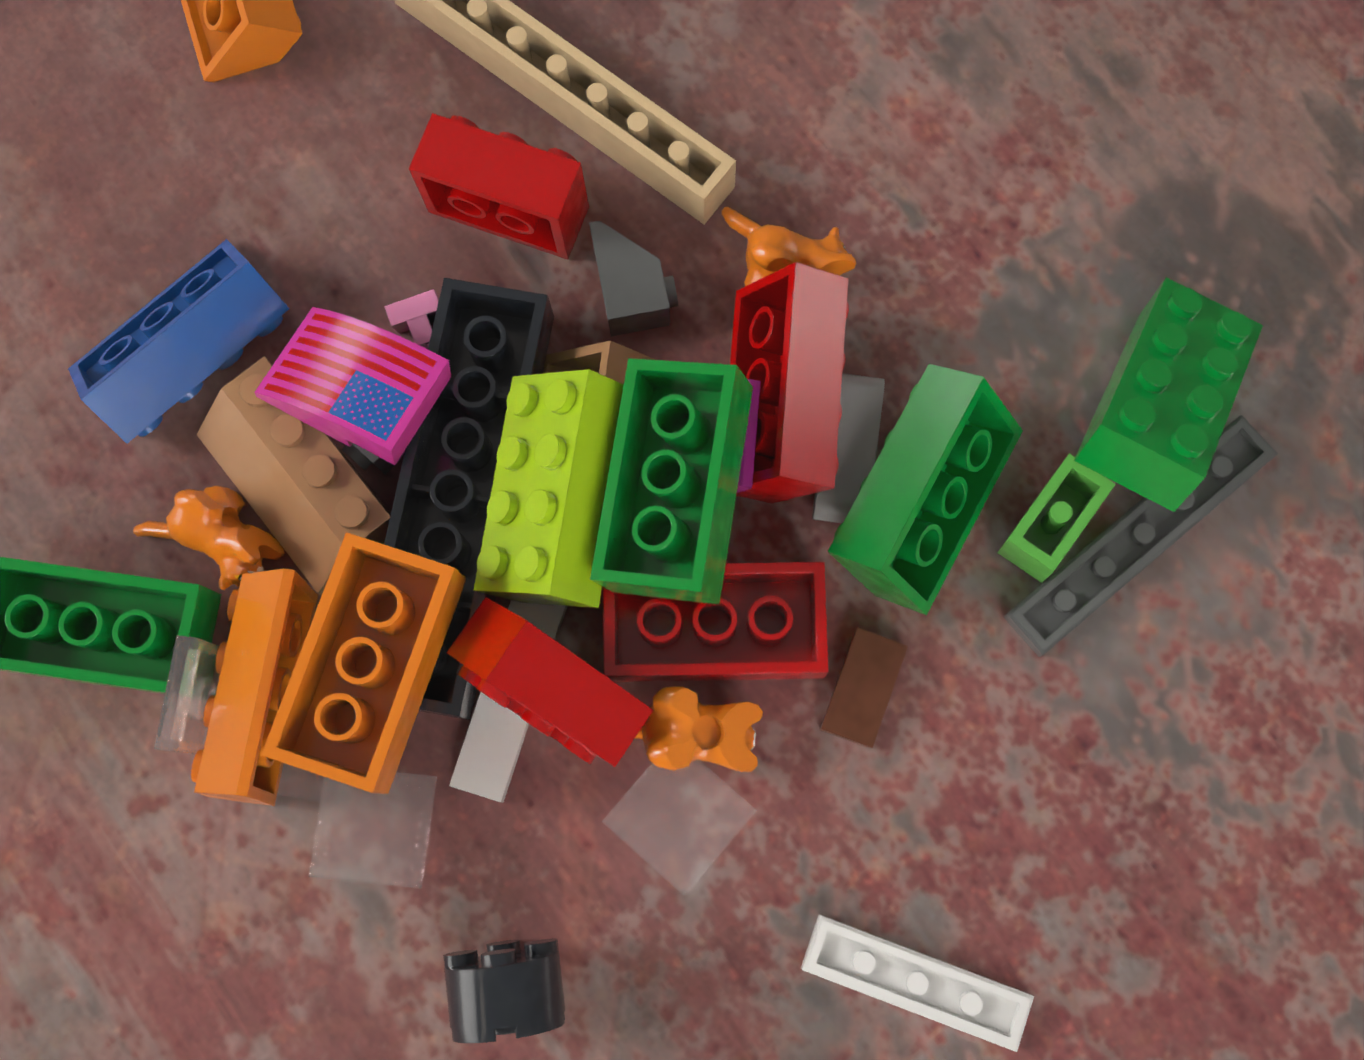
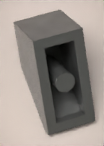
M601 221L589 222L611 337L670 326V308L678 306L673 275L663 277L659 258Z

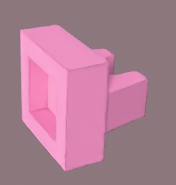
M434 289L384 306L391 326L399 334L410 330L414 342L428 349L439 302V296Z

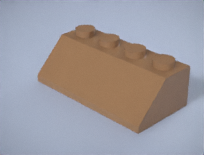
M264 356L221 388L197 436L316 592L321 595L345 533L348 532L384 544L391 512L332 437L256 397L254 392L273 366Z

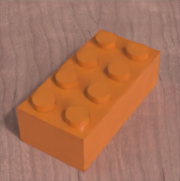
M346 532L261 755L370 793L389 794L466 578L454 567Z

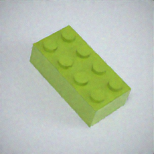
M590 369L512 377L511 388L507 396V410L501 442L497 451V464L492 492L487 505V519L481 552L477 560L474 591L521 603L599 608L602 586L590 580L624 384Z

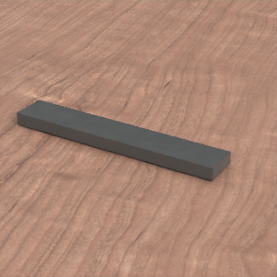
M1240 415L1224 428L1205 479L1175 512L1143 497L1003 617L1038 657L1043 656L1278 453Z

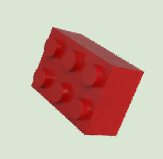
M432 113L409 166V171L429 213L567 260L569 259L588 212L589 202L581 162H578L566 151L557 148H550L548 151L528 145L524 139L513 133L500 132L497 135L479 129L474 122L465 117L453 115L449 119Z
M487 597L482 601L447 651L450 656L463 664L457 675L504 708L510 709L546 736H550L561 743L562 746L590 765L595 757L599 756L613 767H616L653 712V709L532 623Z

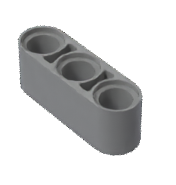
M842 373L840 399L842 417L838 429L837 457L839 466L835 476V488L815 493L812 513L813 520L843 523L859 494L863 480L869 475L875 464L885 384L882 378Z

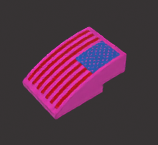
M312 307L254 393L259 399L349 447L354 443L387 462L396 465L450 380L451 372L449 360L416 343L356 318Z

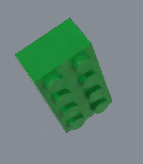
M1166 277L1138 316L1074 461L1175 512L1207 475L1263 325Z
M628 358L590 580L615 593L720 604L753 386L737 365Z
M928 364L919 383L912 389L909 401L897 424L887 435L884 448L871 472L863 480L857 498L844 522L837 528L834 540L827 551L876 597L926 616L1023 432L984 376Z
M0 557V671L200 699L222 594L199 584Z

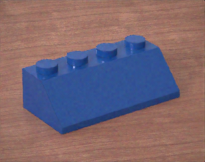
M226 239L75 362L68 370L80 399L128 444L137 435L144 437L155 430L163 419L162 414L177 402L185 403L197 395L203 387L202 381L218 368L224 370L233 365L243 354L242 348L256 336L263 337L274 331L282 322V315L290 308L249 261Z

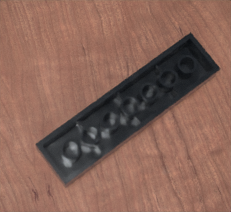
M444 278L428 350L449 360L451 378L405 449L384 545L454 567L466 578L419 711L471 720L477 689L457 675L463 664L450 656L447 651L485 597L494 602L496 600V596L474 591L477 560L481 552L487 519V505L492 492L497 464V451L501 442L507 410V396L511 388L512 377L543 374L554 321V313L549 297L546 294Z

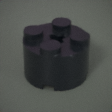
M552 938L524 943V950L520 949V940L489 943L486 945L487 952L482 953L481 956H478L477 950L457 951L443 955L449 1022L454 1042H496V1035L516 1033L517 1039L548 1032L565 1024V1001L558 939Z

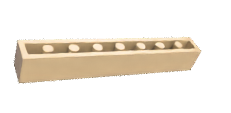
M394 0L395 4L702 224H706L735 188V159L511 1Z

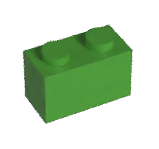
M1070 453L997 552L1040 583H1043L1055 571L1116 485L1101 474L1075 462V457Z

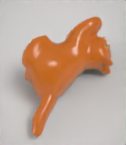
M728 206L721 210V215L729 227L748 239L746 250L748 272L744 281L745 286L794 262L839 276L853 270L856 266L855 258L846 251L844 243L840 240L838 227H833L828 236L823 239H811L790 231L783 226L770 224L761 226Z
M222 486L208 487L204 491L195 489L181 490L175 494V506L166 517L167 523L149 520L136 525L133 529V533L136 536L175 540L184 547L205 553L213 558L220 567L221 576L218 587L221 590H226L233 584L239 587L242 574L264 571L263 558L278 560L284 555L283 547L272 535L258 527L245 525L240 521L238 515L245 502L236 491Z
M665 687L657 691L653 696L652 703L649 706L653 709V712L635 737L643 740L649 761L660 768L675 771L688 767L693 761L701 760L739 772H752L758 766V759L750 751L755 746L756 732L751 725L761 720L763 711L758 704L751 702L703 705L698 702L697 693L686 687Z

